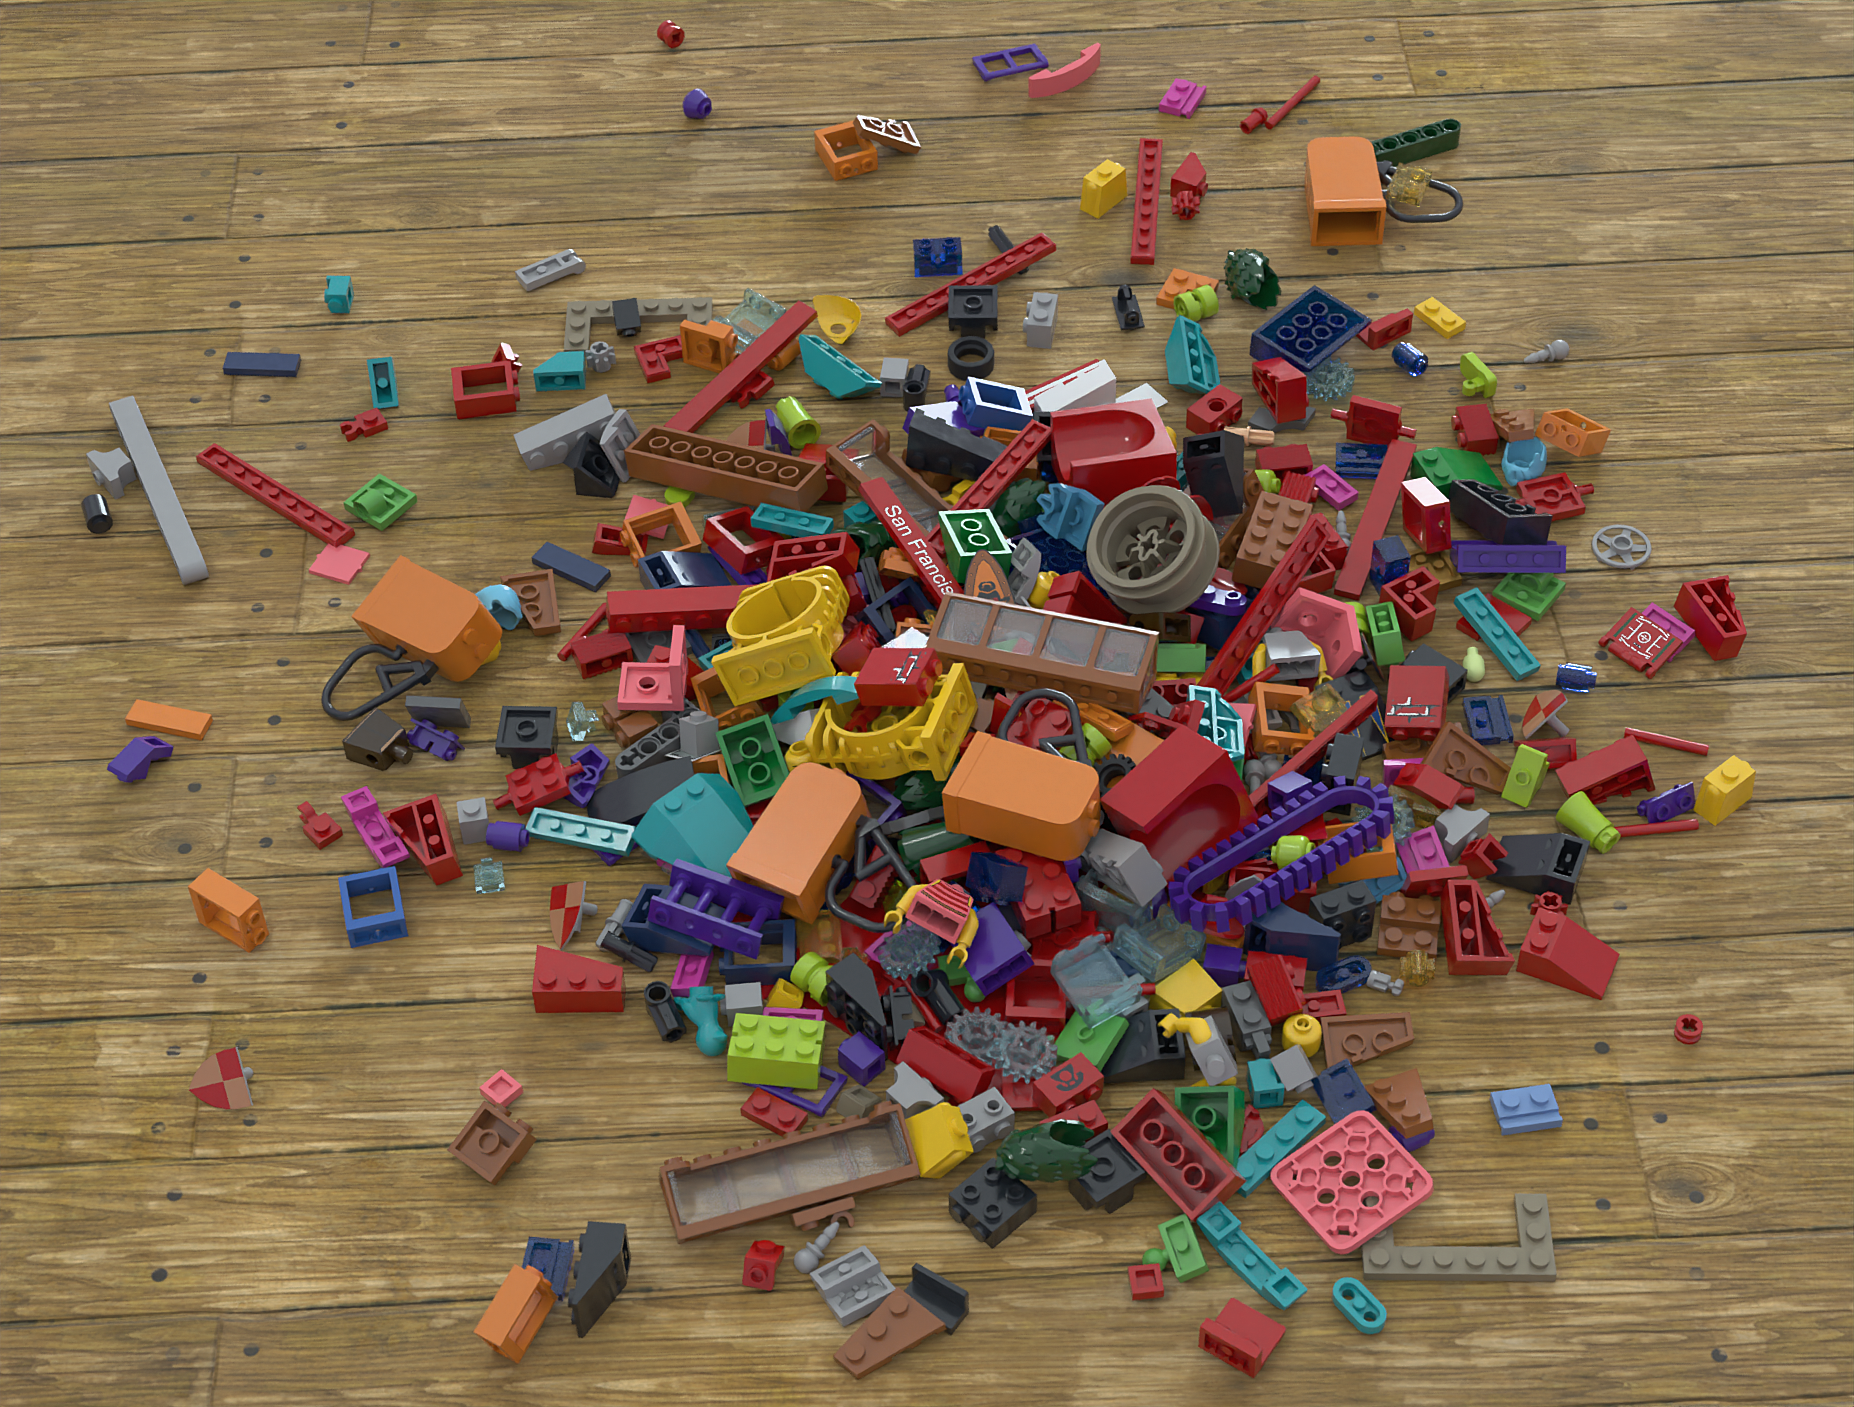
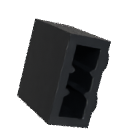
M1424 643L1415 651L1412 650L1407 655L1405 661L1400 664L1403 666H1446L1449 675L1447 704L1465 689L1468 670Z
M1336 733L1334 744H1328L1326 760L1330 761L1323 764L1320 780L1325 781L1322 783L1328 788V791L1334 789L1333 777L1345 776L1346 786H1356L1360 776L1364 738ZM1353 803L1337 805L1326 812L1350 816Z
M1360 880L1311 897L1308 916L1340 933L1339 949L1353 943H1361L1372 937L1376 899L1365 882Z
M994 1157L949 1193V1213L957 1223L966 1225L979 1242H985L992 1249L1037 1212V1194L1020 1179L1010 1178L1003 1170L997 1171L995 1169L996 1159Z

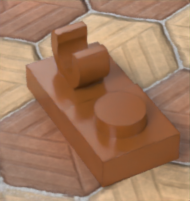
M853 1197L794 1213L790 1215V1220L793 1228L801 1226L802 1231L819 1227V1220L829 1215H832L829 1225L837 1222L839 1217H843L847 1220L848 1227H853L854 1218L847 1210L853 1209L856 1206Z

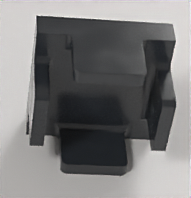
M997 285L949 286V331H954V325L961 326V338L975 336L985 339L986 325H993V331H998Z
M502 706L495 745L496 754L501 757L510 755L513 769L523 768L540 760L539 755L557 754L559 741L557 707Z
M1108 1129L1086 1142V1145L1080 1147L1088 1149L1089 1154L1095 1156L1098 1162L1091 1167V1171L1087 1175L1068 1181V1190L1086 1211L1092 1208V1204L1096 1209L1105 1204V1210L1111 1214L1133 1200L1134 1186L1146 1179L1147 1171Z

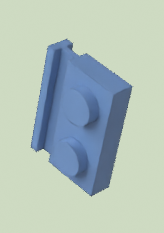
M1550 1084L1497 1091L1490 1094V1102L1497 1123L1500 1125L1502 1136L1562 1126L1563 1119L1559 1115V1108Z

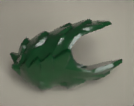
M1248 248L1245 250L1237 249L1235 252L1229 250L1227 259L1224 262L1226 265L1223 268L1225 269V284L1227 285V290L1231 292L1232 299L1240 297L1254 307L1259 306L1267 310L1268 307H1276L1278 305V295H1281V287L1278 284L1280 282L1278 276L1269 266V258L1264 256L1262 252Z
M1023 478L1017 482L1014 481L989 508L1002 534L1010 540L1012 546L1036 529L1033 524L1042 513V506L1036 499L1045 490L1046 483L1044 481H1033L1029 478Z
M880 520L872 521L868 524L858 521L846 528H837L829 533L847 532L860 549L855 573L862 572L859 565L860 560L873 557L876 567H878L881 553L884 550L889 551V547L899 548Z
M958 752L946 781H935L932 770H912L898 778L894 783L898 787L892 795L904 803L903 806L906 810H916L918 812L943 806L942 791L962 758L960 753Z
M1066 1119L1037 1124L1028 1129H1015L1006 1136L996 1150L995 1169L997 1171L1003 1170L1012 1179L1017 1178L1025 1181L1038 1180L1054 1183L1056 1181H1070L1083 1177L1098 1162L1095 1156L1089 1154L1088 1149L1080 1148L1086 1145L1085 1140L1094 1136V1131L1085 1127L1083 1122Z

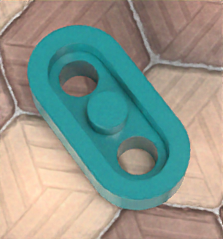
M1345 1277L1339 1279L1334 1284L1332 1292L1334 1305L1359 1331L1366 1334H1376L1384 1328L1387 1316L1385 1307L1360 1281L1355 1278ZM1344 1296H1350V1297H1352L1353 1299H1352V1300H1346V1299H1344L1343 1297H1344ZM1371 1318L1374 1322H1368L1365 1319Z

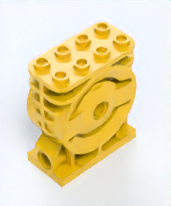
M819 566L756 585L741 592L736 609L731 613L726 624L727 632L732 639L733 648L726 653L713 656L711 661L734 706L800 688L817 679L835 676L836 670L831 662V657L842 642L844 630L841 623L846 616L850 602L849 595L835 569L829 566Z
M953 663L949 674L938 677L932 693L928 696L924 706H882V712L879 717L874 721L867 722V733H857L856 727L851 732L843 730L844 725L852 719L850 714L860 702L859 698L837 705L832 695L825 697L818 713L814 717V722L809 732L805 735V746L809 749L813 763L829 769L838 768L845 774L848 770L850 774L864 779H888L906 774L912 770H932L935 781H946L959 752V746L963 742L978 708L964 663ZM839 672L836 676L849 675L846 672ZM853 672L851 676L858 677L860 672Z

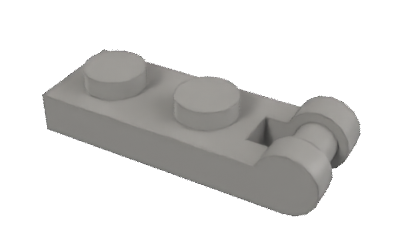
M568 249L515 271L518 282L528 292L573 272L580 274L585 270L586 264L581 258H578L577 253L573 249Z

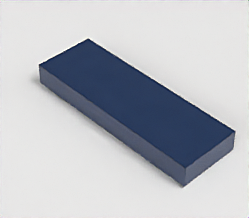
M228 352L223 365L224 375L297 377L301 356L300 354Z
M546 542L531 557L532 564L545 570L553 569L554 574L594 592H597L611 577L609 569L549 542Z

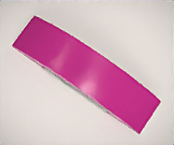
M367 786L341 796L345 809L358 834L373 858L382 868L410 858L409 852L399 836L396 837L379 811L378 804Z

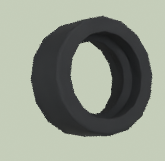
M967 336L955 340L948 348V368L950 373L964 381L968 377L983 379L989 376L994 369V349L992 344L986 339L975 336ZM971 354L981 356L984 359L979 362L969 363L963 362L958 358Z

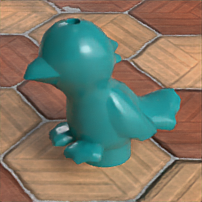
M713 986L689 987L690 997L681 998L678 996L674 997L673 1001L677 1010L684 1011L686 1016L698 1026L695 1039L699 1050L707 1056H718L726 1049L728 1035L725 1034L718 1023V1001L723 1000L725 994L713 995Z

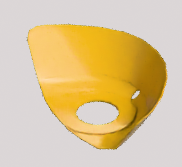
M817 295L813 297V304L818 314L817 318L824 333L837 344L846 342L856 331L861 320V311L858 305L852 300L841 296ZM836 324H841L846 328L845 332L841 334L832 333L830 329Z

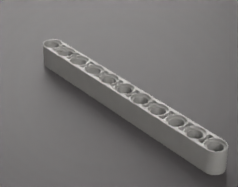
M134 396L109 402L115 424L183 585L208 578L209 574L205 561Z

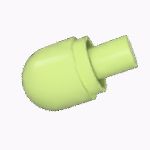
M1469 647L1467 649V656H1465L1462 664L1468 670L1466 679L1470 682H1478L1485 675V663L1482 656L1478 654V649L1476 647Z

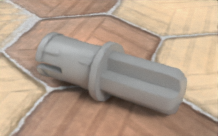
M621 899L613 915L606 919V926L596 941V946L600 948V951H608L600 947L608 930L617 936L624 934L622 924L633 902Z

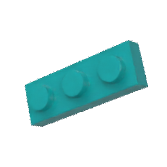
M761 503L751 517V526L802 538L829 534L834 527L833 518Z

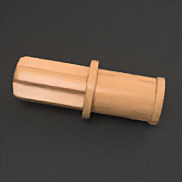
M1225 426L1224 428L1226 431L1244 436V444L1246 446L1250 444L1272 446L1275 441L1273 431L1251 429V426L1247 428Z

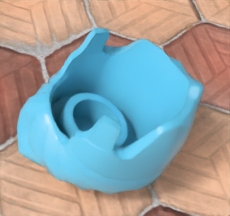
M1538 437L1511 443L1507 442L1501 465L1505 479L1510 486H1517V482L1541 477L1547 462L1546 446Z
M493 585L475 594L501 627L512 630L522 619L520 600L510 587Z

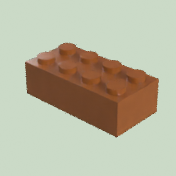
M1261 491L1236 556L1231 581L1262 589L1309 520L1313 505Z

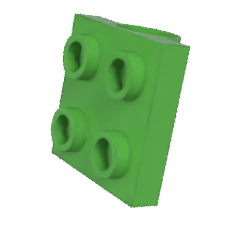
M378 474L343 503L345 510L383 531L418 501L415 493Z
M1508 573L1493 590L1492 595L1532 619L1539 621L1565 591L1566 583L1553 577L1554 573Z

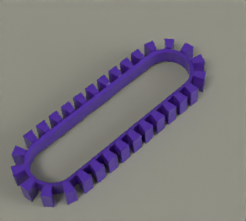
M1345 776L1333 777L1334 789L1329 791L1322 782H1319L1312 787V794L1308 790L1299 794V802L1293 798L1285 803V810L1279 806L1271 811L1272 819L1266 814L1257 819L1258 827L1252 822L1244 827V835L1240 831L1230 836L1231 844L1224 839L1216 844L1217 852L1212 847L1202 852L1203 861L1198 856L1188 861L1189 870L1179 866L1173 872L1174 882H1169L1171 910L1174 909L1175 919L1181 925L1191 919L1192 930L1204 932L1207 921H1216L1218 933L1230 931L1229 919L1234 917L1242 926H1245L1253 921L1252 913L1258 918L1267 912L1266 904L1271 909L1281 903L1280 895L1285 900L1295 895L1294 887L1299 892L1309 886L1308 879L1315 883L1323 878L1322 870L1328 875L1336 870V862L1340 866L1349 862V853L1355 858L1364 853L1363 845L1367 849L1377 845V836L1386 839L1391 833L1390 824H1395L1393 796L1389 797L1388 788L1382 783L1371 789L1370 778L1359 776L1356 786H1346ZM1354 803L1366 806L1373 811L1365 819L1229 901L1207 904L1191 897L1192 893L1199 887L1334 806Z

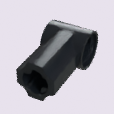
M916 364L913 368H910L907 380L903 384V408L907 412L909 407L925 405L931 372L924 365Z
M942 969L921 970L914 973L911 978L913 992L917 996L925 998L944 1026L950 1025L965 1014L964 1006L949 987V978Z
M663 981L649 983L644 990L646 1010L648 1015L652 1017L662 1041L672 1043L680 1040L687 1033V1030L671 997L670 987Z

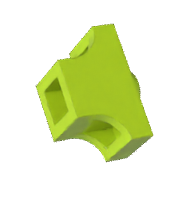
M1521 744L1518 747L1501 797L1523 807H1529L1536 792L1542 787L1550 764L1547 762L1548 754Z

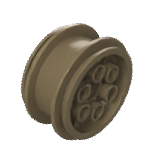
M1152 485L1135 488L1119 495L1100 512L1092 526L1086 553L1088 567L1093 578L1119 608L1130 614L1152 612L1176 613L1194 603L1208 588L1218 566L1220 549L1215 529L1188 495L1172 487ZM1170 523H1174L1171 530L1169 531ZM1169 554L1168 559L1165 562L1166 555ZM1122 566H1129V567H1127V568L1121 570V567H1122Z

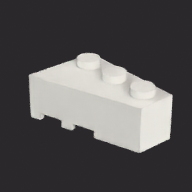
M1103 359L1097 363L1098 367L1087 373L1081 371L1076 374L1078 378L1065 385L1061 382L1034 397V412H1054L1113 404L1116 400V377Z

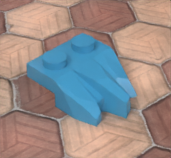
M1060 483L1049 484L1048 489L1051 494H1040L1036 499L1045 511V514L1039 515L1036 520L1054 538H1064L1079 550L1086 551L1092 526L1103 510L1104 503L1084 489Z

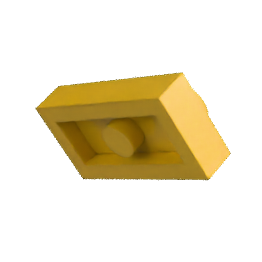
M1434 297L1414 307V315L1446 339L1465 330L1466 321Z

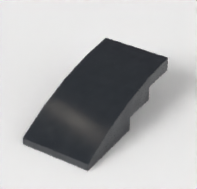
M691 756L647 767L600 787L594 791L587 804L588 817L637 827L654 802L694 776Z

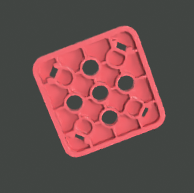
M1363 1110L1355 1111L1276 1164L1270 1173L1274 1188L1329 1249L1337 1254H1348L1427 1200L1434 1191L1433 1179L1430 1174L1371 1113ZM1331 1156L1341 1158V1162L1336 1166H1327L1325 1164V1160ZM1374 1159L1385 1161L1384 1166L1380 1169H1371L1368 1167V1164ZM1293 1175H1297L1296 1180H1293ZM1349 1176H1356L1360 1179L1359 1183L1352 1187L1343 1184L1344 1180ZM1407 1183H1413L1412 1190L1407 1188ZM1325 1193H1330L1335 1196V1199L1329 1204H1323L1318 1201L1319 1197ZM1369 1196L1379 1199L1378 1204L1373 1207H1366L1362 1202ZM1339 1230L1349 1231L1350 1235H1338Z

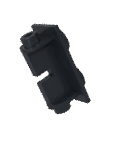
M1126 284L1121 285L1117 296L1112 297L1120 330L1145 328L1136 295H1132L1131 287Z
M889 986L884 995H881L882 1010L887 1015L886 1030L890 1051H893L898 1046V1043H901L902 1047L909 1029L914 1028L913 1019L902 1020V1015H912L913 1013L911 993L908 992L907 987L895 988L896 993H893L892 986Z

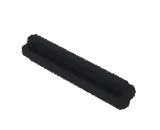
M999 225L988 229L989 237L1002 253L1015 247ZM1026 267L1017 273L1020 275L1024 272L1027 273L1029 268Z
M867 557L860 560L859 565L871 602L873 603L882 597L885 591L874 558ZM887 601L878 607L876 611L890 631L894 632L896 625Z

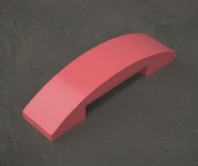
M1096 43L1082 50L1080 59L1053 73L1045 69L1029 77V97L1039 98L1058 94L1085 81L1096 71L1100 64L1101 44Z

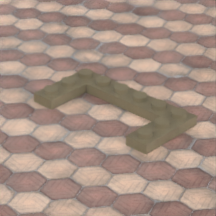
M712 297L637 300L640 323L688 320L707 326L710 320H712ZM617 300L567 302L564 352L584 351V356L586 357L585 350H590L591 324H615L612 301Z
M1514 1195L1513 1201L1519 1247L1394 1246L1391 1224L1361 1245L1363 1280L1555 1282L1557 1274L1547 1195ZM1369 1196L1363 1200L1362 1204L1366 1207H1373L1378 1204L1379 1199Z

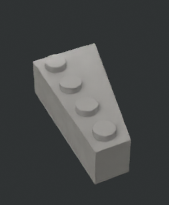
M604 394L514 434L520 454L529 471L563 463L586 432L600 441L606 426L616 412L607 394Z
M1099 828L1096 837H1091L1084 852L1079 856L1082 864L1081 870L1141 907L1146 905L1167 885L1166 880L1161 874L1164 871L1163 868L1150 856L1144 844Z

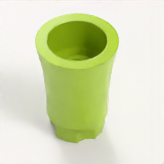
M789 396L781 399L776 405L777 416L783 424L790 445L797 449H803L806 443L815 444L821 435L819 423L808 414L796 398Z
M1583 791L1571 796L1556 815L1557 822L1573 831L1582 839L1590 841V846L1598 849L1602 854L1608 852L1620 839L1621 835L1614 828V824L1593 805Z

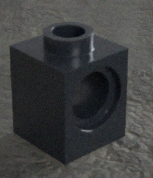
M637 299L612 301L617 335L627 338L636 336L637 332H641Z

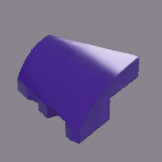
M592 743L570 757L571 765L580 761L584 772L569 778L571 794L564 796V798L580 808L587 806L610 764L609 759Z

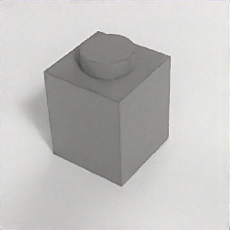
M883 359L880 382H882L880 387L881 396L903 397V384L906 382L909 372L908 359Z
M694 711L690 713V716L679 719L681 751L694 756H700L720 750L715 734L719 732L717 718L707 715L705 711Z
M485 797L458 801L457 810L463 844L486 841L489 817Z
M760 982L725 985L726 997L720 1000L721 1015H727L729 1027L734 1025L736 1013L763 1015Z
M1300 1044L1270 1059L1287 1092L1295 1089L1297 1094L1314 1086L1311 1080L1318 1076Z

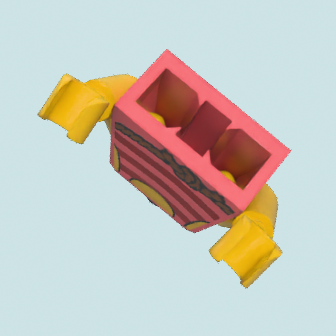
M936 879L930 884L910 887L896 905L897 910L886 913L884 928L889 922L894 921L896 924L893 928V934L898 933L901 930L902 917L905 914L907 919L953 944L957 942L958 946L951 950L947 957V963H950L953 956H958L961 959V964L958 968L960 969L968 958L966 948H970L978 930L979 921L975 910L971 908L974 899L964 893L960 885H950L940 879Z

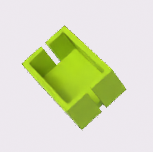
M736 1013L727 1055V1081L818 1090L825 1048V1021Z

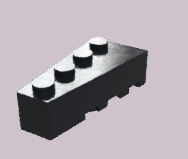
M916 408L909 425L906 466L977 481L1008 446L985 436L982 438L974 436L970 433L971 430L964 427L960 429L946 424L947 420L938 416L934 419L925 415L924 410Z
M1475 479L1452 480L1448 498L1450 501V512L1456 515L1457 519L1469 524L1471 529L1482 533L1484 538L1494 541L1497 545H1547L1553 515L1546 512L1536 514L1535 507L1529 504L1525 506L1515 504L1516 498L1498 494V490Z

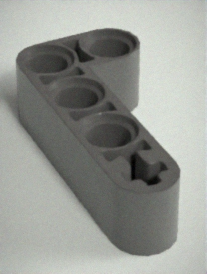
M684 698V711H661L663 724L616 757L617 778L619 779L659 763L675 760L676 758L665 755L681 749L679 719L690 716L691 712L700 710Z

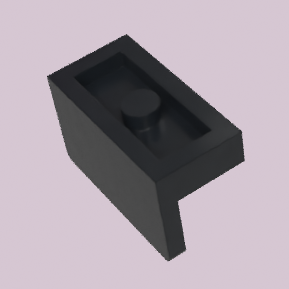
M914 1264L912 1267V1281L904 1292L944 1322L946 1325L944 1332L952 1336L969 1313V1293L922 1265Z

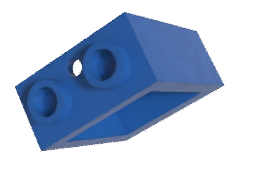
M968 377L965 385H962L959 390L958 398L961 400L963 414H965L968 425L985 429L989 426L1022 431L1032 420V411L1024 388Z
M395 866L338 878L346 930L351 948L408 936ZM392 889L396 911L353 920L350 897Z

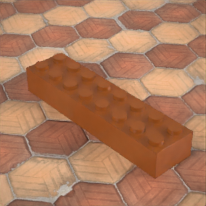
M651 424L624 450L628 473L631 477L740 502L750 506L759 507L761 503L807 512L828 490L824 463Z

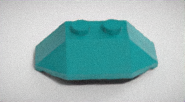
M1181 315L1176 318L1165 348L1169 384L1176 389H1182L1188 393L1207 394L1220 384L1216 355L1208 340L1201 333L1203 330L1200 324Z
M800 334L798 339L805 373L813 378L814 383L830 390L829 393L833 397L838 399L856 397L881 387L882 382L868 374L817 335Z
M1189 685L1186 702L1196 699L1205 703L1197 733L1227 750L1232 762L1243 759L1245 753L1242 718L1229 703L1221 698V694L1217 689Z

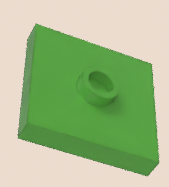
M1078 1006L1049 1051V1054L1055 1060L1066 1062L1082 1052L1101 1071L1130 1024L1126 1018Z

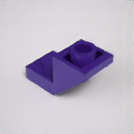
M155 736L135 737L108 764L107 770L117 775V779L123 782L131 783L133 780L146 779L151 760L171 757L174 746Z

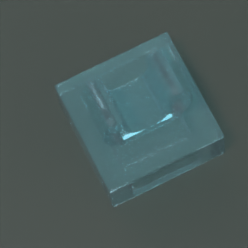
M572 702L566 724L572 740L583 741L586 732L590 733L596 730L593 721H599V717L595 710L586 711L583 702Z
M491 857L481 859V864L473 865L477 894L505 890L502 861L493 862Z

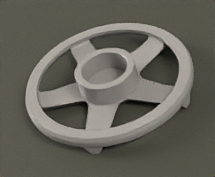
M1610 525L1600 529L1594 535L1592 550L1598 562L1602 561L1616 568H1630L1634 570L1635 567L1642 565L1650 557L1651 543L1647 536L1636 528L1627 525ZM1623 529L1622 534L1613 537V539L1603 534L1607 530ZM1631 531L1641 536L1646 545L1633 544L1630 538ZM1597 539L1609 545L1610 548L1600 553L1597 548ZM1631 552H1646L1637 561H1633L1630 554ZM1619 555L1625 563L1615 562L1608 558Z

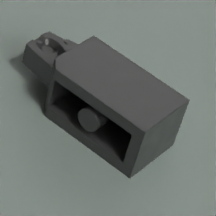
M1251 981L1223 987L1221 1007L1227 1006L1232 1036L1239 1051L1243 1052L1251 1049L1256 1060L1261 1058L1270 1059L1271 1050L1269 1045L1272 1043L1271 1024Z

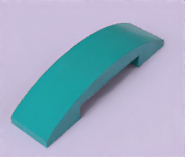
M825 677L802 686L774 713L770 720L772 725L794 719L806 706V703L831 695L837 705L858 699L859 697L854 686L857 677Z
M1220 1201L1197 1218V1224L1219 1255L1238 1276L1267 1301L1282 1310H1286L1307 1293L1308 1289L1286 1267L1281 1270L1240 1229L1241 1222Z

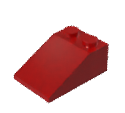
M1539 907L1521 946L1516 971L1602 1000L1620 954L1570 918Z

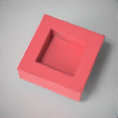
M502 1069L479 1087L481 1095L494 1106L498 1102L502 1106L507 1107L523 1093L522 1085Z

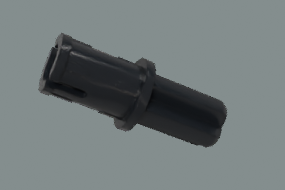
M609 930L600 945L601 948L623 958L622 962L625 963L627 960L648 972L654 969L658 961L655 955L634 945V941L630 943Z

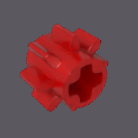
M1180 191L1176 198H1172V214H1178L1179 220H1191L1196 213H1200L1199 196L1193 197L1192 191Z
M1547 891L1541 896L1535 895L1534 904H1531L1530 915H1535L1540 907L1565 916L1568 905L1562 904L1561 895Z

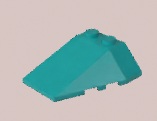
M697 773L654 802L631 834V838L650 857L656 860L659 858L673 865L676 859H680L732 878L726 864L732 855L738 851L754 826L738 792L720 774Z

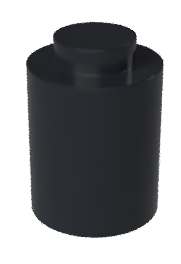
M92 494L84 498L81 508L88 530L95 534L105 533L110 530L113 520L106 498L99 494Z

